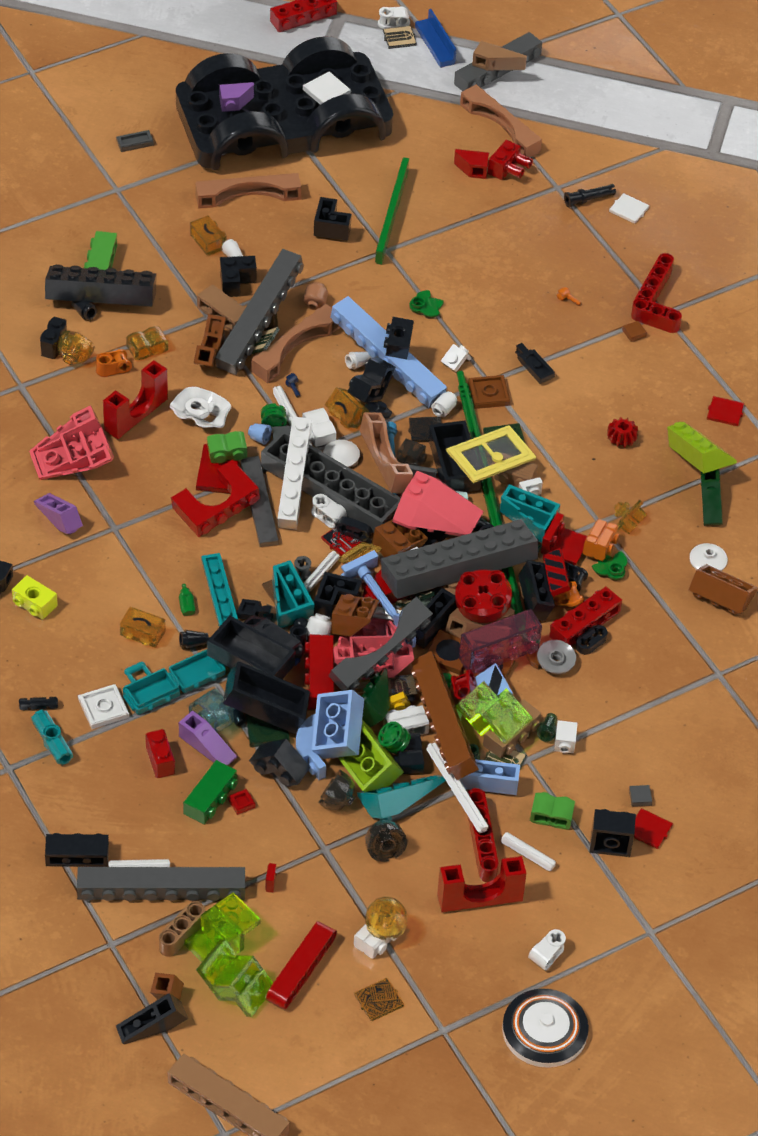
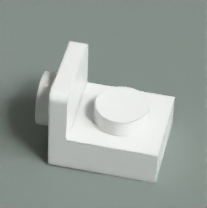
M540 477L519 482L520 489L541 495L543 482Z

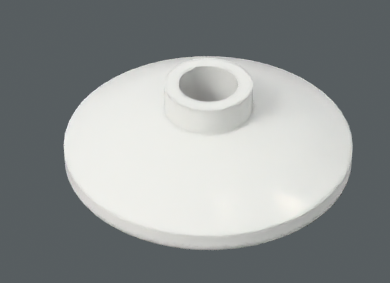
M710 543L695 546L691 550L689 557L691 565L696 570L708 564L722 571L728 561L725 551L719 546Z

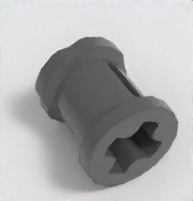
M306 556L297 557L294 561V566L301 580L305 581L311 575L309 570L311 560Z

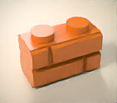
M601 519L596 520L585 540L583 554L589 557L594 556L595 559L601 561L605 559L606 555H611L614 547L613 544H617L620 535L617 533L618 526Z

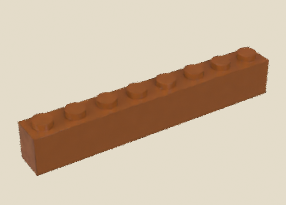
M430 651L411 662L413 667L411 673L414 679L418 681L415 685L419 693L423 694L420 696L423 705L427 706V709H425L426 715L429 720L432 719V722L429 724L433 732L437 733L434 738L438 746L442 747L439 752L443 760L447 761L444 766L449 775L453 774L456 780H459L479 769L441 666L433 652Z

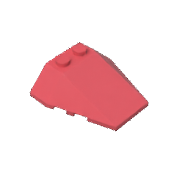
M91 405L71 415V420L63 426H58L56 428L57 431L50 437L46 436L29 451L40 480L96 469L113 460L114 456L107 437Z
M416 471L402 494L392 522L409 529L416 530V527L428 529L427 532L439 530L446 531L445 534L462 536L473 532L484 511L441 480Z
M372 618L369 624L351 637L340 636L337 646L333 649L335 663L338 665L345 658L365 656L377 651L393 637L397 627L391 620ZM403 642V647L396 654L392 652L387 656L389 659L382 666L377 665L373 669L379 672L386 668L388 678H394L414 661L412 646Z

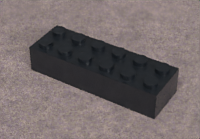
M56 264L49 267L45 278V299L152 307L156 295L157 273H152L151 271L134 272V270L130 269L117 271L114 268L102 270L97 267H63Z

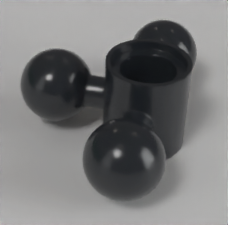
M303 617L297 618L294 621V626L290 628V634L301 641V644L295 648V658H301L305 654V642H309L306 627L308 620Z

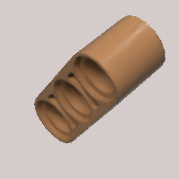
M194 901L189 903L160 933L159 950L162 955L167 957L174 956L204 925L205 907L201 902Z

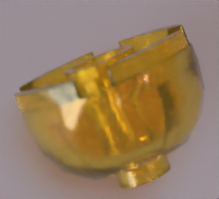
M63 331L57 344L58 352L63 361L69 365L86 362L92 355L95 346L92 347V342L79 333L75 332L74 335L69 334L70 331Z
M392 897L377 898L369 905L366 911L365 923L367 930L374 937L381 940L391 937L393 939L398 938L407 927V912L404 905Z

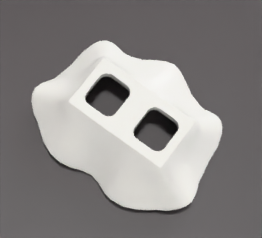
M199 387L185 388L170 403V408L177 417L192 419L198 426L206 428L224 427L227 414L232 407L225 398ZM192 398H202L208 403L213 401L214 408L211 414L216 416V418L212 422H208L204 419L193 417L187 413L185 404ZM193 403L191 405V407H195L200 410L203 409L201 407V404L199 403Z

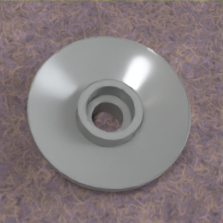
M549 640L539 647L537 660L546 671L553 674H563L574 667L576 654L568 643L561 640Z

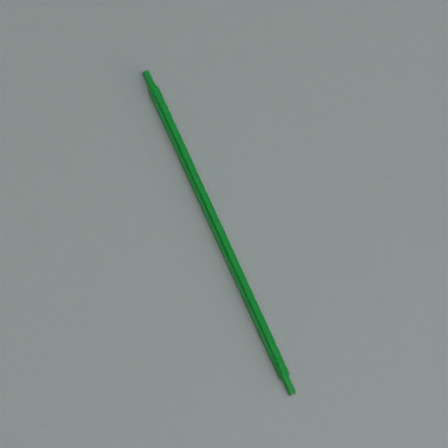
M458 371V390L471 439L481 436L469 385L466 383L464 372ZM482 445L474 447L480 469L487 467L488 463L484 447ZM491 477L481 480V486L490 523L494 527L502 525ZM513 566L503 568L502 572L511 585L512 601L510 607L515 610V628L519 632L521 644L525 645L529 643L526 632L527 624Z

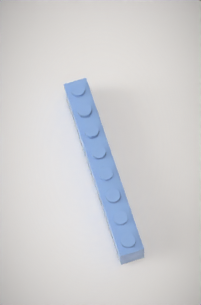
M349 296L332 306L330 318L333 322L338 324L347 335H350L359 346H362L372 358L380 357L395 366L393 377L400 381L409 392L413 393L422 404L430 408L442 393H446L447 386L410 352H408L407 360L385 356L387 348H383L385 337H389V334H386V330Z

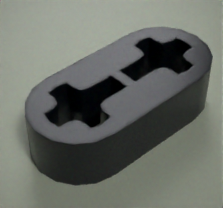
M346 516L341 517L336 524V529L341 534L363 542L367 541L373 532L368 524Z
M602 625L591 627L577 638L576 650L583 655L593 652L605 643L608 633L607 629Z

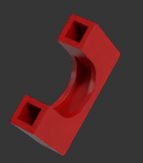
M155 360L141 370V389L131 404H129L127 397L116 390L103 400L104 431L118 440L168 399L167 368Z
M233 459L217 469L219 481L231 493L229 498L223 503L213 506L204 505L187 488L171 497L173 510L198 537L209 533L211 529L219 524H223L227 519L235 514H239L243 509L255 504L260 499L258 486Z
M523 857L502 859L499 875L492 881L481 885L465 884L461 864L440 867L437 896L441 912L523 901L527 874Z

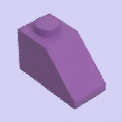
M254 83L219 85L222 112L240 110L253 99Z

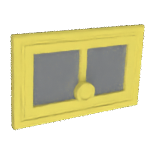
M510 425L446 449L447 453L473 483L536 459L534 453Z

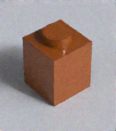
M155 973L150 993L157 1000L168 993L180 1000L184 983L176 975Z

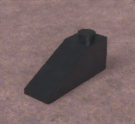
M168 993L117 1024L116 1028L122 1043L125 1045L171 1030L187 1020L188 1017L182 1002Z

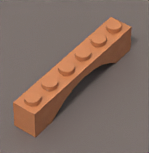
M476 84L461 92L460 105L470 114L486 117L501 125L509 133L513 143L521 146V154L530 158L541 152L542 139L487 94L485 90Z
M298 173L196 182L198 209L216 207L228 199L242 195H266L282 201L301 200V183Z
M325 304L321 308L316 309L313 314L304 318L296 327H292L288 333L280 336L276 342L267 346L260 354L255 355L251 361L252 373L268 383L280 374L283 359L294 347L313 338L330 336L338 330L340 326L330 318L332 307Z
M364 412L360 433L390 492L401 494L412 480L413 472L408 464H401L395 458L389 443L387 423L382 413Z

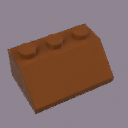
M706 564L696 570L688 590L692 591L693 595L703 599L705 597L709 599L713 605H722L733 614H741L747 609L758 587Z

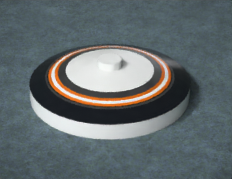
M534 989L517 996L507 1007L502 1024L506 1045L516 1057L530 1065L547 1068L561 1066L575 1059L584 1049L589 1031L587 1016L578 1002L567 994L553 989Z

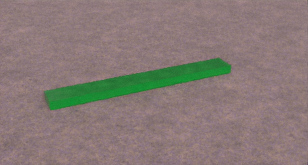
M402 158L376 249V264L382 265L409 171V158Z

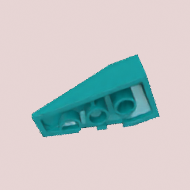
M433 775L411 780V784L409 782L395 783L393 788L385 787L368 792L360 791L357 792V796L371 818L387 821L392 819L391 816L400 814L446 780L443 776Z

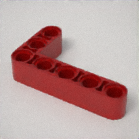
M662 253L658 256L633 301L631 317L635 321L669 333H676L680 330L681 312L656 303L672 273L674 257L671 254Z

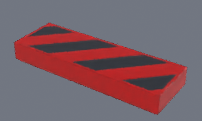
M561 548L543 554L552 596L554 597L571 590Z

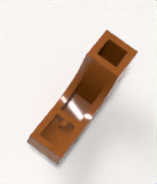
M208 314L202 343L197 345L194 364L215 367V357L224 341L226 317Z

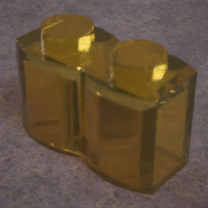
M155 326L143 332H134L126 337V346L135 360H143L151 355L166 352L168 350V339L161 328Z

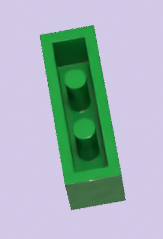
M216 760L183 802V814L202 824H205L208 819H212L217 807L226 801L230 790L233 791L238 784L237 770Z

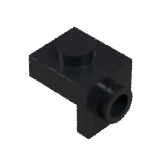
M382 401L366 402L359 418L362 420L364 412L382 413L385 419L390 418L392 412Z

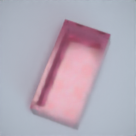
M532 609L463 633L461 634L459 659L466 670L470 669L475 674L483 672L495 663L499 666L502 663L516 660L526 654H533L540 646L542 625Z

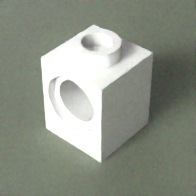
M557 721L554 751L574 754L577 722Z

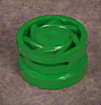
M276 403L265 405L261 409V424L270 425L271 428L286 426L285 407L281 404L277 406Z
M391 721L380 730L378 741L389 752L397 754V751L402 752L408 746L410 733L400 723Z

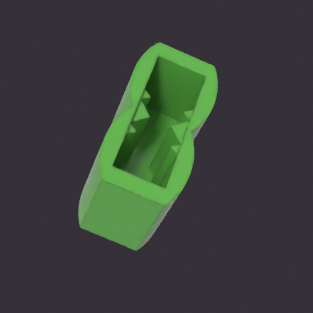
M235 431L207 437V447L211 463H223L232 459L240 461L248 457L244 432Z
M546 792L535 793L530 821L539 825H550L566 830L570 829L575 801L568 797H554Z

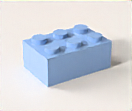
M354 690L317 695L312 741L313 752L323 759L359 755L364 707L363 697Z

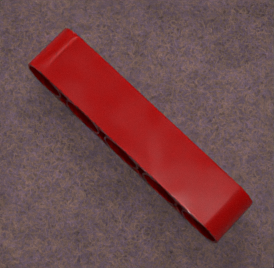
M473 788L468 794L488 824L487 831L479 833L469 817L468 821L479 877L484 882H490L497 877L499 862L485 792L479 788Z
M317 921L267 992L266 1000L286 1010L334 942L337 930Z

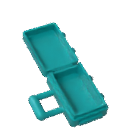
M207 649L171 665L169 673L165 668L151 673L144 662H139L124 670L131 683L124 686L123 698L132 711L140 715L179 697L180 689L183 693H187L193 689H198L208 682L216 681L217 678L226 674V668L224 664L207 656ZM143 669L147 676L136 681L132 674Z

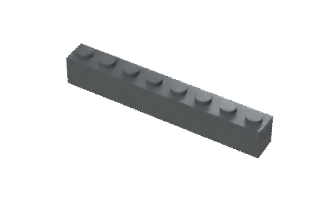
M285 249L281 250L215 357L217 368L237 375L238 371L244 367L246 358L252 354L256 342L260 341L262 332L269 326L273 314L277 313L281 301L285 300L290 287H293L297 275L303 271L304 264L301 255Z
M78 867L77 900H245V867Z

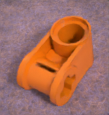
M124 349L100 353L96 357V373L101 377L126 373L132 368V363L127 359V352Z
M575 581L569 582L571 590L553 597L556 606L573 607L584 600L576 588L577 583Z

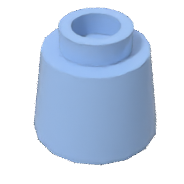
M255 423L249 427L248 435L252 440L266 445L270 440L272 432L270 425Z

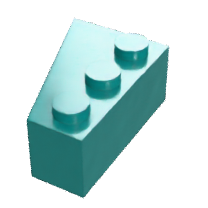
M509 484L501 496L500 512L512 521L522 519L536 539L542 543L543 537L556 513H560L561 504Z
M291 560L273 566L272 583L277 626L284 628L293 625L294 621L299 617L309 619L314 615V602Z

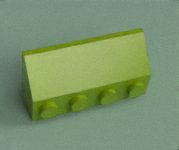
M676 422L674 425L667 427L669 447L702 473L737 463V460L685 422Z
M363 720L359 755L338 757L363 792L390 786L404 773L387 749L379 743L378 737Z

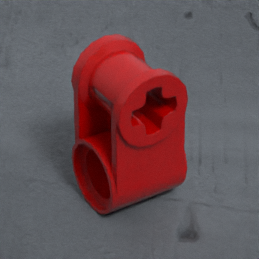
M468 669L464 674L451 676L455 698L466 709L475 707L479 698L476 678L473 672Z

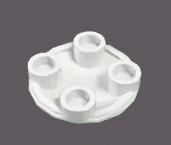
M347 440L332 441L323 450V453L347 467H355L360 458V450L357 445Z

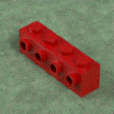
M295 0L270 8V22L278 32H282L337 14V1Z
M607 586L595 591L590 598L583 600L573 610L567 611L562 618L554 620L550 625L549 637L552 640L564 641L572 647L576 644L577 638L591 627L603 625L620 613L622 599Z
M310 634L309 642H305V654H308V658L305 657L304 669H308V673H305L304 684L308 685L306 690L310 691L308 709L316 710L318 694L334 692V682L329 677L331 670L334 668L333 635Z

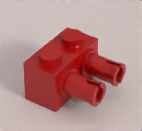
M505 140L489 158L488 174L500 180H503L508 173L521 179L525 169L516 164L529 169L533 164V158L521 154L520 145Z

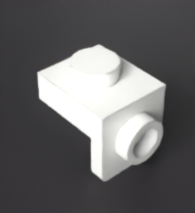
M453 344L441 362L457 372L466 359L470 361L472 358L468 355L469 351L462 345L458 347Z

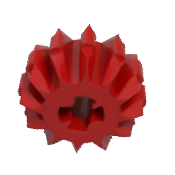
M620 417L618 420L613 419L612 423L608 425V439H610L611 444L616 443L617 447L623 445L624 448L627 445L632 446L638 438V426L635 425L634 421H629L628 418L622 419Z

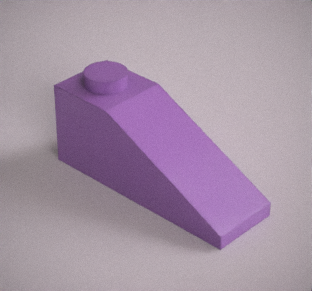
M51 493L34 501L37 508L59 531L65 534H72L83 526L75 505Z

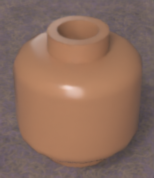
M313 282L307 285L303 301L310 309L316 310L321 308L326 303L328 290L324 284Z

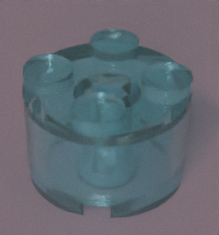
M215 688L189 705V713L193 710L205 719L217 733L233 723V711L235 709L223 704L224 696Z

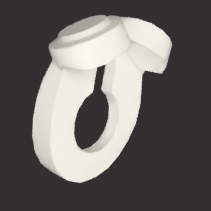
M192 398L186 402L185 408L189 415L198 417V419H205L213 411L214 402L209 401L208 403L202 398ZM199 403L203 409H193L191 405Z

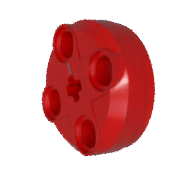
M480 569L465 572L461 575L455 589V600L460 613L464 617L478 623H489L500 619L507 613L512 601V589L503 572Z

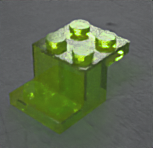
M485 681L479 684L455 706L481 736L491 729L504 744L533 719L507 688L496 695Z
M232 892L201 914V929L185 940V946L213 972L244 950V935L261 924V919Z
M219 940L196 969L219 1001H235L246 1017H252L265 1001L267 992L273 984L254 956L237 955L226 940Z

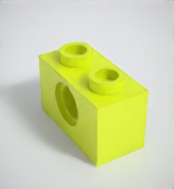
M28 575L12 589L13 602L18 607L26 609L31 615L37 616L42 620L58 606L57 593Z

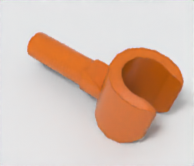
M567 287L558 290L557 298L559 300L567 298L577 305L581 304V301L570 294Z

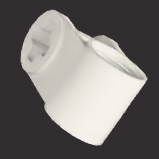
M382 7L379 10L380 19L378 20V26L382 29L406 27L410 24L408 11L405 7Z
M317 494L313 497L312 515L325 523L329 528H335L341 517H347L345 508L326 495Z
M551 930L532 948L528 958L546 971L563 953L566 940L565 934L561 930Z

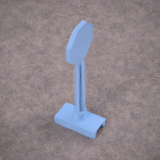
M375 550L342 565L341 569L344 573L341 576L354 578L359 575L366 582L388 615L392 617L397 627L400 614L396 613L393 605L371 576L370 569L377 567L378 555ZM416 637L409 642L407 640L405 642L413 648L416 646Z

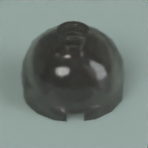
M340 769L337 771L335 779L332 778L322 793L321 799L318 800L320 805L329 810L337 811L341 810L345 805L350 806L356 797L353 795L355 784L352 778Z
M382 820L374 823L368 829L365 836L367 851L374 860L387 862L389 861L388 858L394 856L398 858L405 851L407 839L399 824L391 820Z

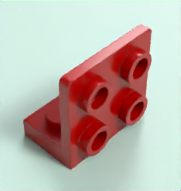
M557 512L543 537L541 553L546 554L561 548L564 561L577 565L583 554L584 543L588 536L565 528V523H563L564 514Z

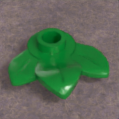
M425 290L412 298L409 308L413 312L422 313L428 317H436L440 315L439 309L442 307L444 300L432 298L430 291Z
M619 551L614 557L606 555L603 561L597 559L598 563L592 565V569L597 574L619 580L625 576V567L628 560L626 555Z

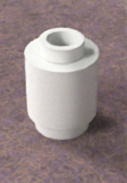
M450 391L442 393L431 405L433 413L438 417H445L456 406L457 397Z

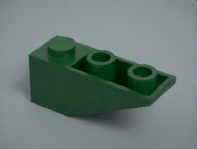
M720 469L707 473L701 472L704 526L723 525Z
M386 668L379 672L375 671L369 677V683L363 688L364 693L361 696L364 698L362 720L370 728L382 721L390 708Z

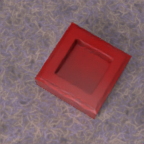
M247 789L228 796V801L237 815L255 808V802Z
M269 863L265 890L266 892L273 893L276 879V864Z

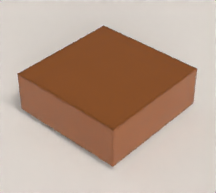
M639 321L624 325L622 331L631 342L647 336L646 330Z

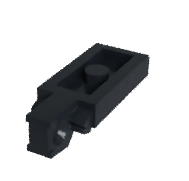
M523 343L516 345L515 353L518 356V360L539 384L555 377V371L535 349L528 350Z

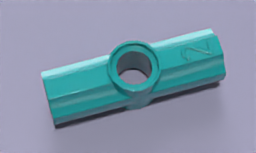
M41 709L36 711L31 717V721L42 737L44 747L51 752L57 764L64 765L69 763L73 758V753L61 735L60 727L55 725L47 710Z

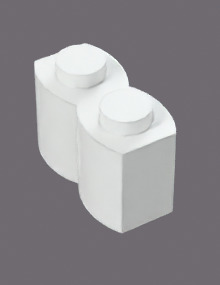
M324 408L302 413V418H311L310 442L315 447L329 444L336 440L335 427Z

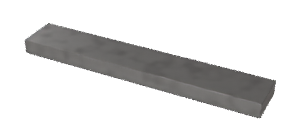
M259 456L247 457L241 460L242 470L258 486L260 499L255 504L250 505L259 547L278 545V536Z

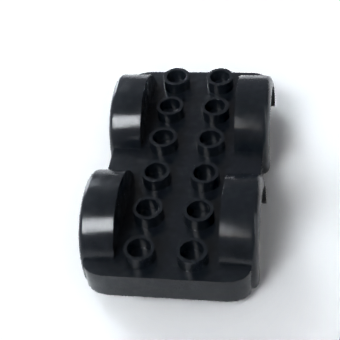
M323 36L304 41L289 52L282 65L259 69L248 58L239 54L223 53L214 55L198 63L189 72L185 81L176 86V109L199 165L204 168H211L212 170L220 168L222 154L233 152L237 155H247L257 148L279 144L281 156L286 158L289 154L317 152L322 136L332 135L336 138H343L349 136L355 130L378 126L379 138L384 140L392 133L393 110L370 59L364 53L353 52L347 43L335 37ZM330 72L351 90V93L333 97L320 105L303 90V85ZM254 83L253 99L240 110L222 112L219 85Z

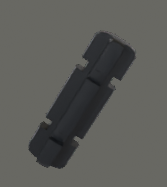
M46 697L30 698V700H27V698L19 699L20 710H28V708H58L57 697H49V699H46Z

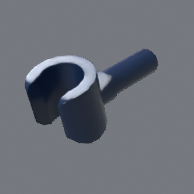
M291 373L286 377L285 384L292 388L295 396L298 398L300 393L295 385L298 382V378L294 373Z

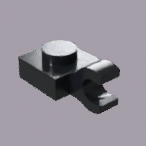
M242 599L237 610V617L240 619L259 616L271 621L274 614L270 613L271 606H262L261 601Z

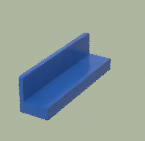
M429 9L428 19L416 21L415 28L440 68L454 65L456 62V47L432 9Z

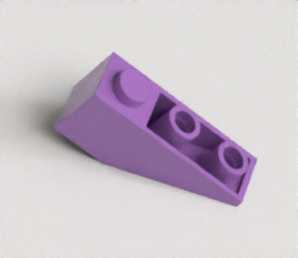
M193 710L179 722V737L213 763L218 760L228 766L237 758L236 754L213 727Z

